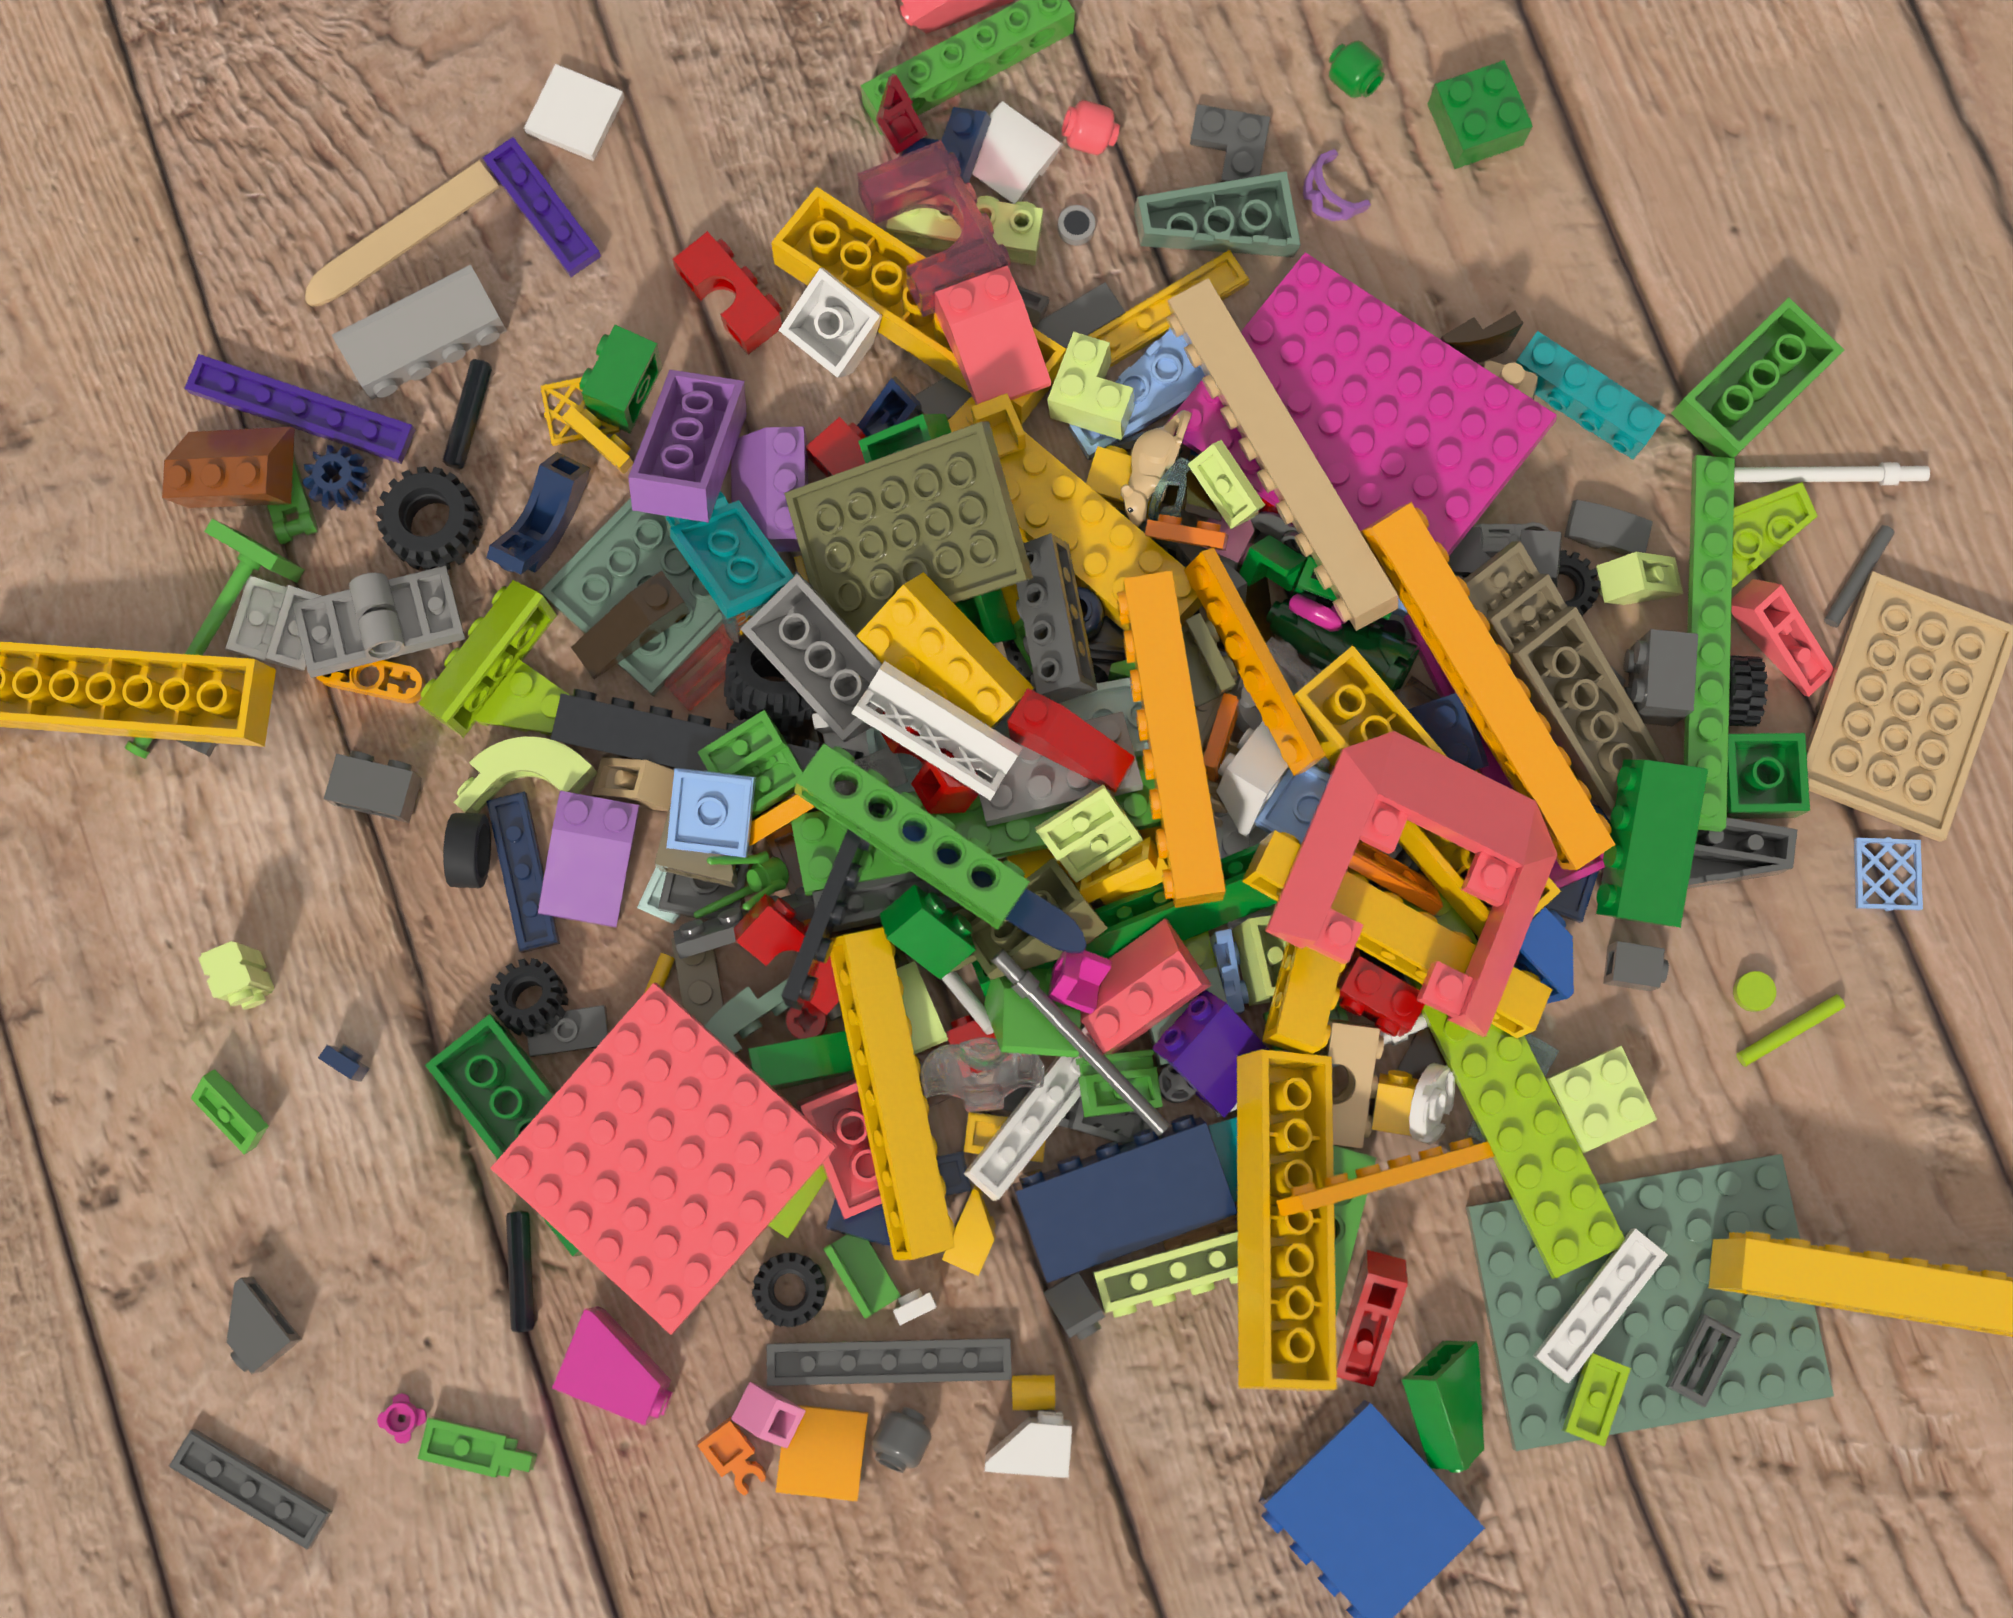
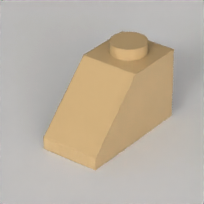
M601 757L591 795L636 804L639 807L650 810L669 811L674 770L648 760Z

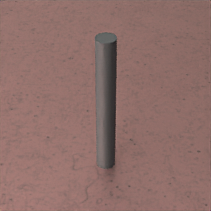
M1881 525L1824 618L1825 623L1832 627L1839 626L1864 585L1869 573L1872 572L1895 534L1892 528Z

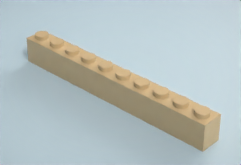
M1209 278L1170 298L1168 305L1171 315L1167 316L1166 319L1176 338L1182 335L1188 346L1184 347L1190 363L1194 368L1200 366L1206 375L1202 378L1207 392L1212 399L1217 396L1219 397L1224 406L1220 411L1230 430L1237 428L1242 436L1239 444L1248 461L1255 459L1261 470L1257 472V475L1267 493L1274 491L1280 502L1276 504L1281 518L1286 525L1292 522L1299 534L1295 536V540L1305 557L1312 555L1318 567L1314 568L1315 575L1324 590L1330 587L1337 599L1333 601V604L1343 622L1350 620L1357 631L1398 609V594Z

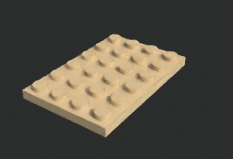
M1874 571L1869 573L1806 746L1809 791L1938 842L1946 840L2013 647V625Z

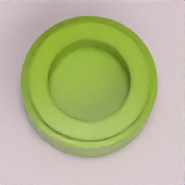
M1753 971L1743 974L1736 980L1733 986V996L1736 1003L1746 1011L1757 1012L1767 1009L1776 998L1775 983L1763 972Z

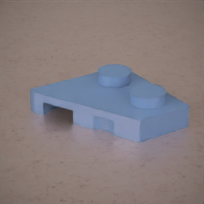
M1231 929L1217 931L1210 938L1211 947L1213 948L1227 1003L1239 1015L1245 1011L1244 1004L1249 1003V996L1245 981H1240L1237 965H1240V955L1236 942H1233Z

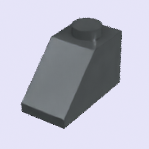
M244 1277L234 1283L227 1343L233 1350L230 1353L231 1358L241 1370L245 1372L249 1370L251 1374L263 1372L302 1339L253 1277Z

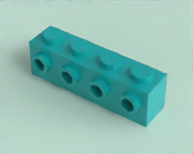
M1539 331L1535 333L1515 362L1521 365L1524 371L1538 376L1536 396L1547 402L1555 410L1562 412L1580 424L1585 430L1610 444L1618 452L1627 455L1633 460L1645 447L1666 416Z

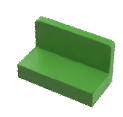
M845 1235L823 1248L865 1319L901 1297L899 1290L869 1241Z

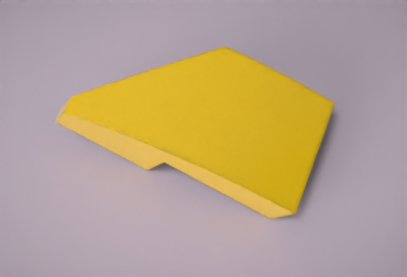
M974 1185L955 1228L953 1236L955 1248L946 1250L942 1260L979 1276L996 1237L994 1232L996 1223L993 1216L990 1217L982 1198V1190L977 1185Z

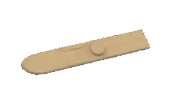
M477 161L323 266L313 275L307 285L306 302L311 307L321 306L347 293L499 189V185L481 161Z

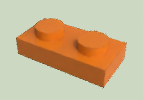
M1159 514L1158 521L1147 519L1145 536L1226 551L1229 535L1220 532L1221 525L1197 521L1196 528L1181 525L1182 518Z

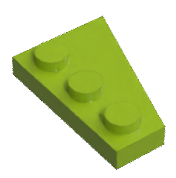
M1803 482L1734 508L1732 588L1818 517Z

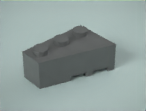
M1726 818V828L1722 832L1698 830L1688 889L1774 876L1792 869L1798 829Z

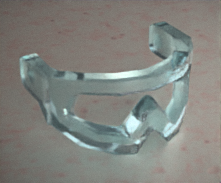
M1179 458L1160 479L1149 505L1148 517L1151 520L1158 521V506L1167 485H1177L1179 490L1175 505L1163 507L1161 514L1180 517L1187 482L1185 474L1190 470L1188 466L1190 461Z

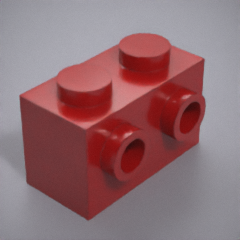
M1358 956L1348 964L1336 986L1340 988L1338 1002H1340L1341 1008L1355 1016L1362 1015L1373 1021L1375 1023L1374 1026L1379 1028L1380 1031L1396 1037V1035L1401 1037L1410 1032L1425 1006L1424 1003L1417 1000L1420 990L1361 956Z

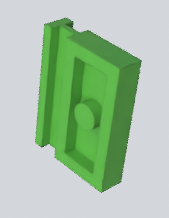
M1153 1049L1104 1055L1155 1109L1163 1107L1157 1067L1153 1066L1152 1056L1155 1055ZM1084 1057L1075 1059L1076 1065H1079L1081 1077H1078L1084 1118L1134 1111Z

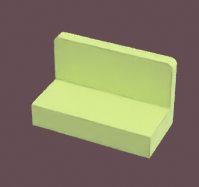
M1222 440L1213 443L1188 463V466L1230 529L1254 518L1259 514L1258 510L1265 506Z

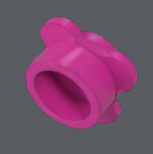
M401 1393L393 1397V1404L385 1412H381L378 1415L377 1423L380 1428L393 1435L397 1443L404 1444L411 1440L412 1432L415 1428L426 1422L427 1413L422 1408L417 1409L410 1402L409 1396ZM401 1414L406 1417L404 1422H400L398 1419Z

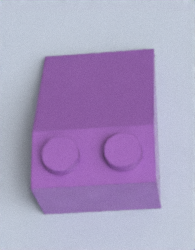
M560 791L538 914L617 928L639 814V805Z

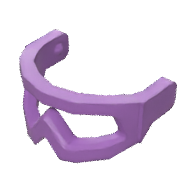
M1336 149L1319 155L1311 166L1309 173L1304 179L1303 195L1305 200H1312V212L1317 216L1330 221H1347L1354 215L1365 212L1371 206V203L1368 199L1359 203L1343 200L1326 185L1322 166L1332 162L1338 156ZM1313 178L1319 190L1312 189ZM1323 195L1329 202L1342 208L1341 212L1325 208L1323 206Z

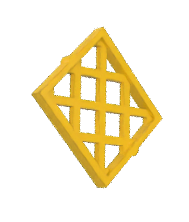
M582 377L540 386L545 408L544 416L547 420L552 446L584 440L579 434L565 437L571 427L558 414L565 403L573 406L580 413L586 407L584 400L578 405L569 399L576 388L582 392L579 388ZM570 386L564 396L555 391V389ZM550 394L560 400L554 410L549 409L547 397ZM554 419L565 424L559 435H556L553 430L552 422ZM599 420L602 423L601 426L604 427L600 431L605 435L620 432L618 427Z

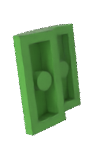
M765 710L698 751L705 767L710 772L756 777L752 818L795 792V783L804 771Z

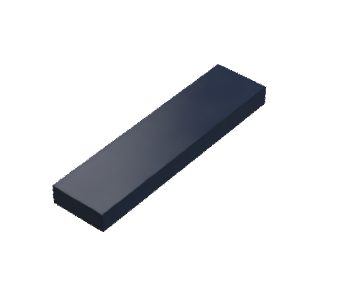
M524 791L487 800L519 952L525 953L560 944L555 918L538 914L545 873L527 793Z

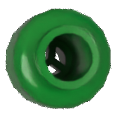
M1353 41L1348 45L1340 44L1329 58L1331 63L1329 79L1351 98L1369 97L1377 90L1385 77V73L1382 72L1384 68L1383 59L1361 41Z

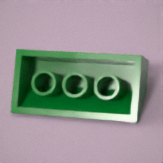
M1623 759L1622 768L1617 776L1618 792L1616 803L1610 816L1612 830L1610 836L1616 845L1605 851L1603 855L1605 868L1602 882L1596 895L1598 903L1597 915L1681 928L1708 769L1651 760Z

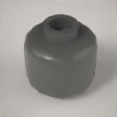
M903 1407L901 1413L896 1411L885 1413L871 1441L872 1448L877 1453L875 1460L887 1468L900 1473H904L906 1468L918 1467L932 1437L930 1430L923 1424L925 1417L907 1407Z

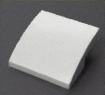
M1002 101L989 115L991 122L972 174L1015 204L1023 200L1038 175L1043 176L1063 144Z
M250 576L246 582L225 650L260 661L304 671L306 662L292 603L320 597L321 595L290 585L284 587Z

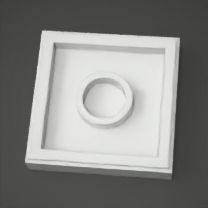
M555 64L524 127L525 132L528 135L594 161L625 98L624 93L621 90Z

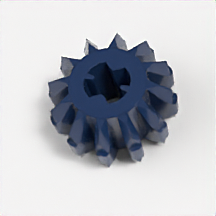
M327 444L326 455L324 456L319 452L313 451V458L316 460V463L304 464V470L310 474L303 479V485L307 489H311L309 497L314 502L321 501L322 506L327 510H331L337 504L340 510L346 511L348 500L360 504L361 499L357 493L359 491H369V485L363 480L371 476L370 470L363 466L364 459L359 453L352 455L350 448L344 445L337 452L332 445ZM339 473L341 479L334 482L332 478Z

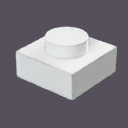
M919 1288L898 1298L901 1306L894 1309L893 1312L899 1325H902L937 1308V1304L931 1292L922 1295Z

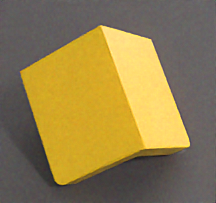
M1007 393L971 407L973 424L989 421L999 459L1026 448L1024 430Z

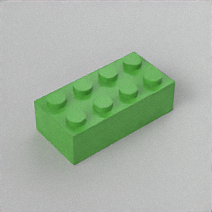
M1788 297L1684 397L1671 414L1716 457L1735 458L1825 371L1844 349Z

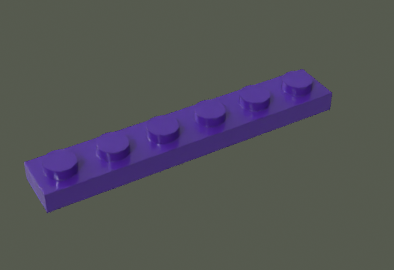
M198 354L184 388L189 394L400 464L403 463L416 430L411 424Z

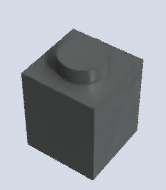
M1620 941L1608 945L1603 984L1643 991H1653L1660 988L1661 983H1665L1669 969L1668 960L1664 959L1665 949Z

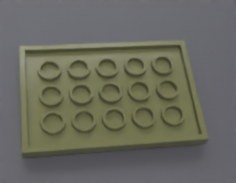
M989 421L976 423L784 493L809 583L857 635L903 584L923 572L954 604L1033 579Z

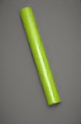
M1835 994L1736 1053L1737 1059L1744 1067L1750 1065L1844 1009V1001L1839 995Z

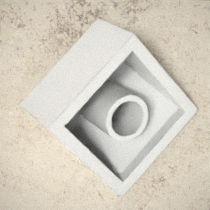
M820 268L779 331L839 378L853 374L873 345L882 315L828 271Z
M1263 721L1255 731L1251 728L1247 729L1237 745L1240 751L1236 756L1229 753L1218 770V774L1223 777L1217 788V793L1239 833L1246 838L1256 826L1254 821L1289 769L1270 730Z
M1038 1410V1417H1028L986 1454L985 1472L1068 1478L1072 1434L1070 1420L1063 1419L1064 1415L1059 1411Z

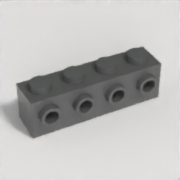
M1052 533L1026 542L1024 547L1033 579L1016 584L1019 599L1016 601V607L1020 618L1024 622L1026 636L1023 638V644L1027 655L1031 659L1033 673L1030 675V681L1034 687L1033 690L1057 703L1097 691L1069 544Z

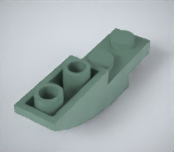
M788 979L758 999L750 987L747 986L717 1011L705 1027L735 1054L739 1053L742 1047L734 1036L739 1034L744 1039L763 1026L759 1019L772 1011L777 1017L790 1008L785 1005L781 997Z

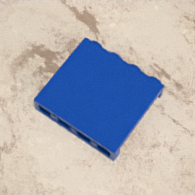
M1364 1400L1353 1410L1355 1415L1272 1495L1267 1499L1263 1497L1259 1502L1267 1509L1261 1516L1274 1531L1279 1534L1285 1529L1293 1538L1294 1542L1289 1547L1305 1565L1313 1561L1323 1573L1318 1577V1580L1334 1597L1341 1592L1347 1598L1351 1605L1346 1611L1353 1618H1394L1485 1527L1370 1402Z

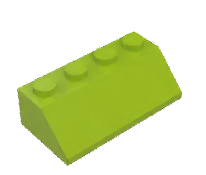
M512 580L508 587L503 586L497 591L492 599V608L484 618L479 617L475 620L468 631L469 638L461 648H455L448 655L444 663L446 668L437 679L433 678L425 685L420 695L422 699L418 704L426 712L463 738L476 723V720L473 718L517 660H524L557 616L544 596L515 580Z

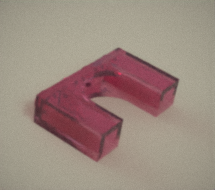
M941 140L857 173L858 195L874 224L913 209L932 208L952 217L962 231L958 240L948 249L906 266L907 288L923 317L935 312L936 291L1011 265L1005 246L1003 244L998 245L993 237L994 229L989 216L986 213L981 214L976 205L977 197L972 185L969 182L964 183L962 180L960 165L953 152L948 153Z

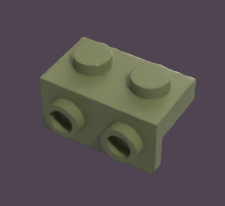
M1199 613L1186 619L1182 626L1195 707H1200L1222 696L1223 693L1230 692L1236 685L1233 678L1237 677V672L1231 659L1227 655L1222 657L1216 645L1219 642V636L1210 620L1204 622Z

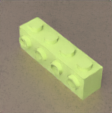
M907 184L903 187L894 186L886 230L887 233L907 246L1036 265L1043 221V208H1037L1034 204L1019 201L1015 204L1004 203L991 196L972 198L962 196L953 190H943L939 193L926 191L918 185Z
M1238 1230L1093 1271L1092 1274L1103 1312L1112 1311L1114 1318L1137 1312L1136 1304L1151 1300L1154 1307L1175 1301V1293L1190 1289L1192 1295L1214 1290V1282L1229 1278L1231 1284L1238 1283Z

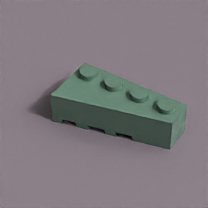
M1287 171L1138 196L1134 207L1140 246L1226 252L1230 250L1231 253L1294 257L1301 246Z

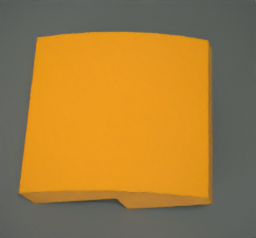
M798 1405L805 1410V1414L788 1448L781 1447L776 1493L858 1501L868 1412Z

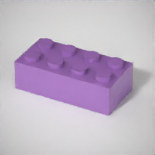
M669 369L628 476L632 511L709 523L746 417L744 381Z

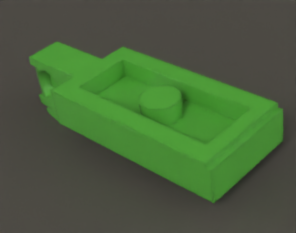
M429 1417L417 1459L496 1478L499 1476L510 1477L511 1469L525 1472L534 1470L538 1454L517 1449L519 1439L511 1438L510 1435Z

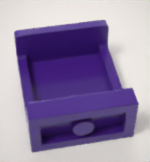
M1204 990L1191 1001L1188 1008L1153 1046L1156 1054L1170 1063L1196 1090L1195 1095L1224 1118L1237 1104V1056L1261 1049L1269 1050L1226 1002L1207 990Z

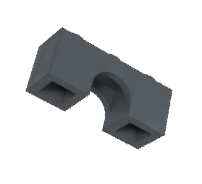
M1472 527L1449 556L1450 561L1448 564L1455 576L1460 578L1467 577L1492 558L1482 549L1484 538L1482 527ZM1521 530L1520 541L1540 574H1549L1554 585L1558 587L1562 547L1561 532Z

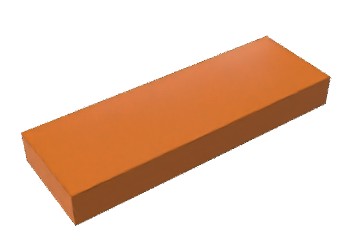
M1361 840L1358 841L1348 865L1349 868L1433 916L1443 907V902L1437 888L1428 878Z

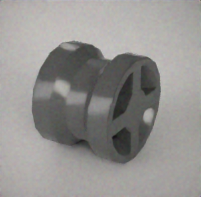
M1171 1064L1167 1065L1158 1076L1160 1092L1165 1100L1170 1103H1182L1195 1095L1196 1090Z

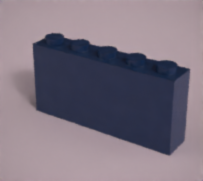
M1193 1114L1184 1115L1170 1122L1172 1127L1167 1128L1160 1135H1157L1152 1128L1145 1129L1134 1134V1140L1120 1146L1118 1142L1106 1143L1095 1149V1155L1080 1159L1079 1155L1071 1156L1057 1162L1058 1168L1045 1173L1041 1169H1035L1019 1176L1020 1182L1014 1183L1012 1186L1047 1283L1238 1214L1207 1123L1201 1117L1194 1118Z

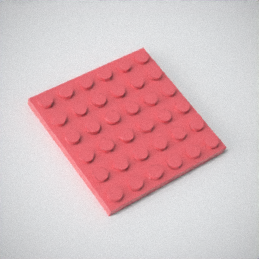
M653 983L490 1169L672 1335L838 1146L657 983Z

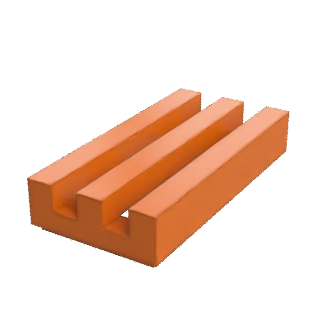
M1223 693L1203 757L1207 780L1214 782L1219 778L1218 770L1225 759L1239 714V699L1235 695Z

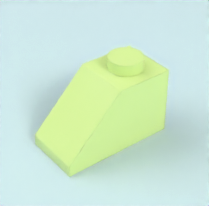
M1634 552L1596 566L1599 577L1597 580H1600L1598 591L1603 597L1604 603L1627 605L1683 594L1675 557Z

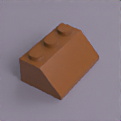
M274 427L188 432L164 460L162 498L187 508L291 504L295 428Z

